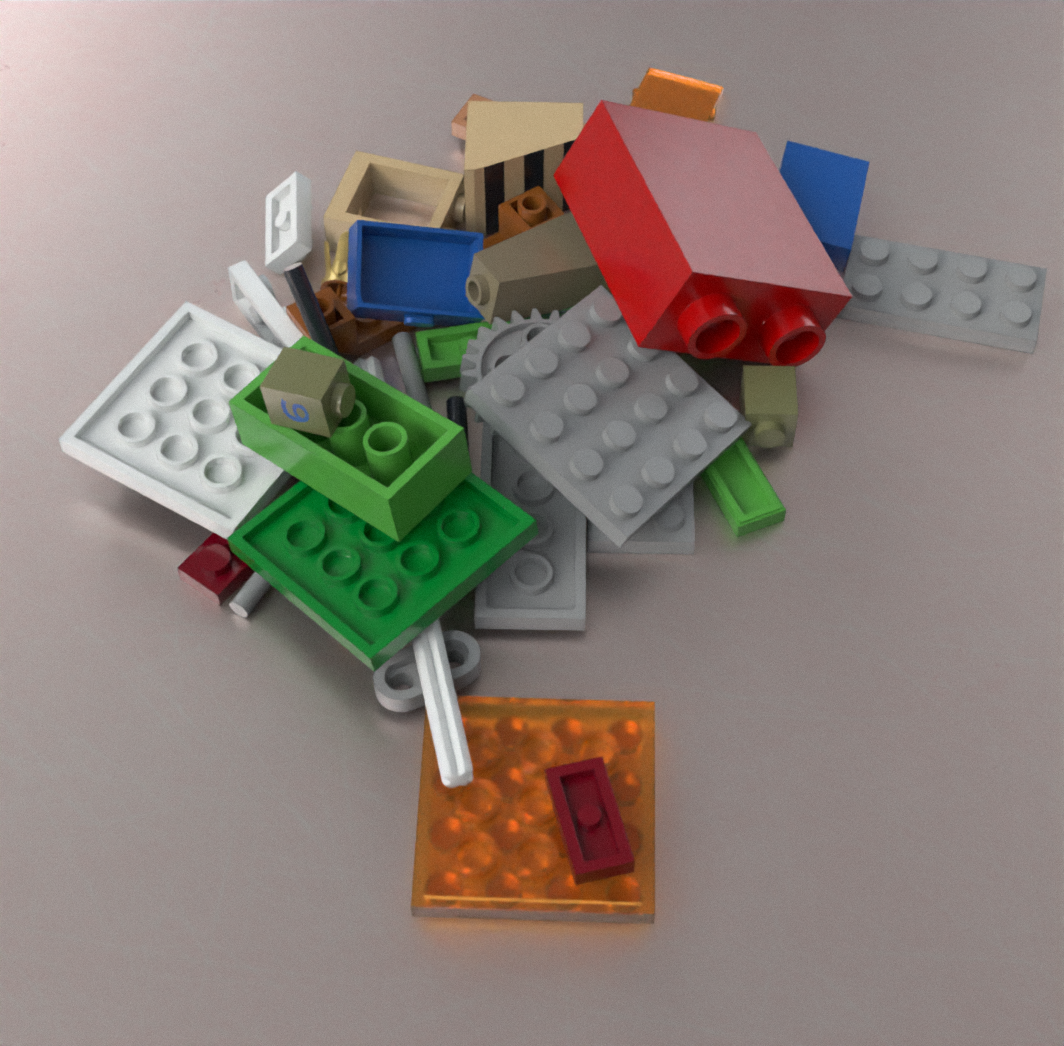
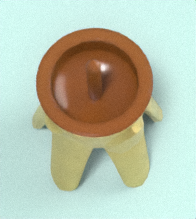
M347 231L340 235L332 267L329 243L324 241L326 275L321 281L320 290L330 286L345 305H347L349 233Z

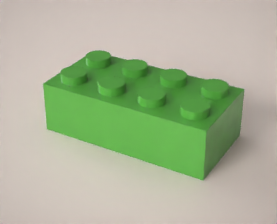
M302 336L290 347L344 359L306 336ZM346 359L344 360L350 383L355 388V402L348 417L342 418L331 438L271 424L260 385L274 362L228 401L243 445L398 542L472 472L463 427Z

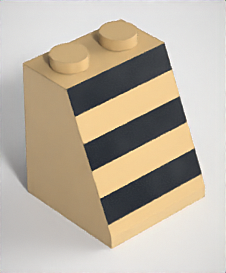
M468 101L464 160L466 231L483 233V236L499 232L498 205L537 186H540L563 212L570 210L553 175L586 124L583 123V103Z

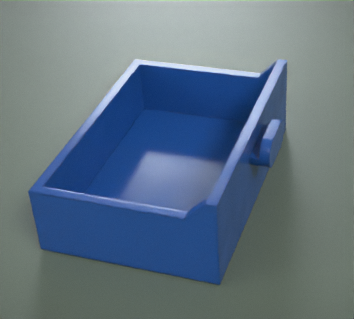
M787 140L778 170L837 271L843 272L852 249L870 162Z
M357 220L349 228L347 308L355 318L404 322V325L416 327H433L434 325L458 326L481 322L485 318L465 296V285L470 275L474 254L483 250V233Z

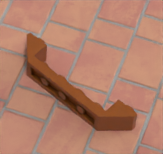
M540 186L532 188L498 205L499 232L483 239V250L565 213ZM330 286L315 293L340 353L361 357L391 342L393 336L397 333H409L419 328L404 325V322L355 318ZM296 302L286 306L287 315L302 334L311 339Z

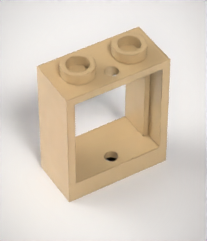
M355 151L323 216L326 241L329 243L330 251L333 252L337 251L340 235L345 231L349 233V228L357 220L391 223L364 217L374 193L435 206L437 208L428 227L456 230L459 223H466L464 174Z

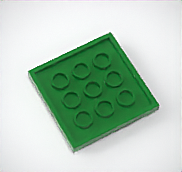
M471 472L400 542L302 481H299L227 537V541L231 551L375 672L537 536L539 532L536 519Z

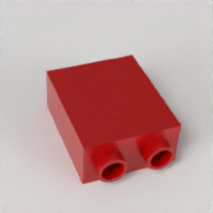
M601 100L553 175L638 347L689 353L699 359L721 357L769 363L772 366L797 367L808 362L821 351L826 341V329L853 297L756 132Z

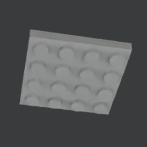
M602 285L470 387L463 399L619 548L627 543L734 445L752 425L675 352L638 347L613 295Z

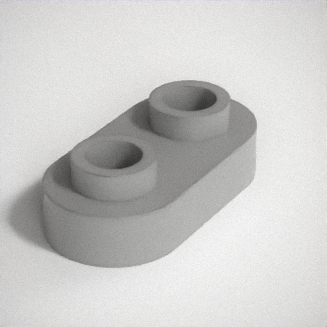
M450 630L442 632L449 663L456 662L461 664L457 668L450 669L455 691L476 680L481 670L480 647L471 635L462 631ZM413 645L396 653L373 674L376 698L382 706L391 711L409 712L425 705ZM399 685H409L411 687L407 690H395Z

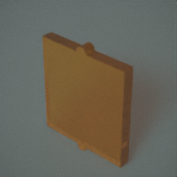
M649 67L639 88L632 90L630 106L705 122L714 121L716 119V107L723 94V87Z

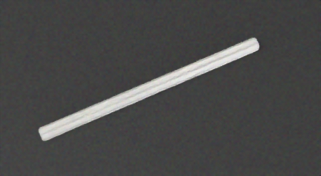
M371 356L368 359L359 358L356 360L354 365L385 382L381 363L377 358ZM438 618L412 640L442 783L448 788H454L459 785L466 786L472 782L474 778L472 773L473 766Z

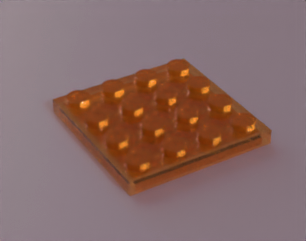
M457 696L474 778L470 784L466 786L459 785L454 788H448L442 783L425 706L411 896L412 917L654 924L655 702ZM602 756L635 859L634 872L575 886L546 787L545 769Z

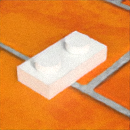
M297 171L266 196L265 267L279 275L283 273V269L303 261L312 250L311 180Z

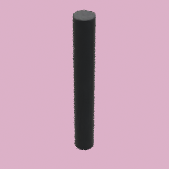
M302 263L283 269L284 276L311 339L341 357Z

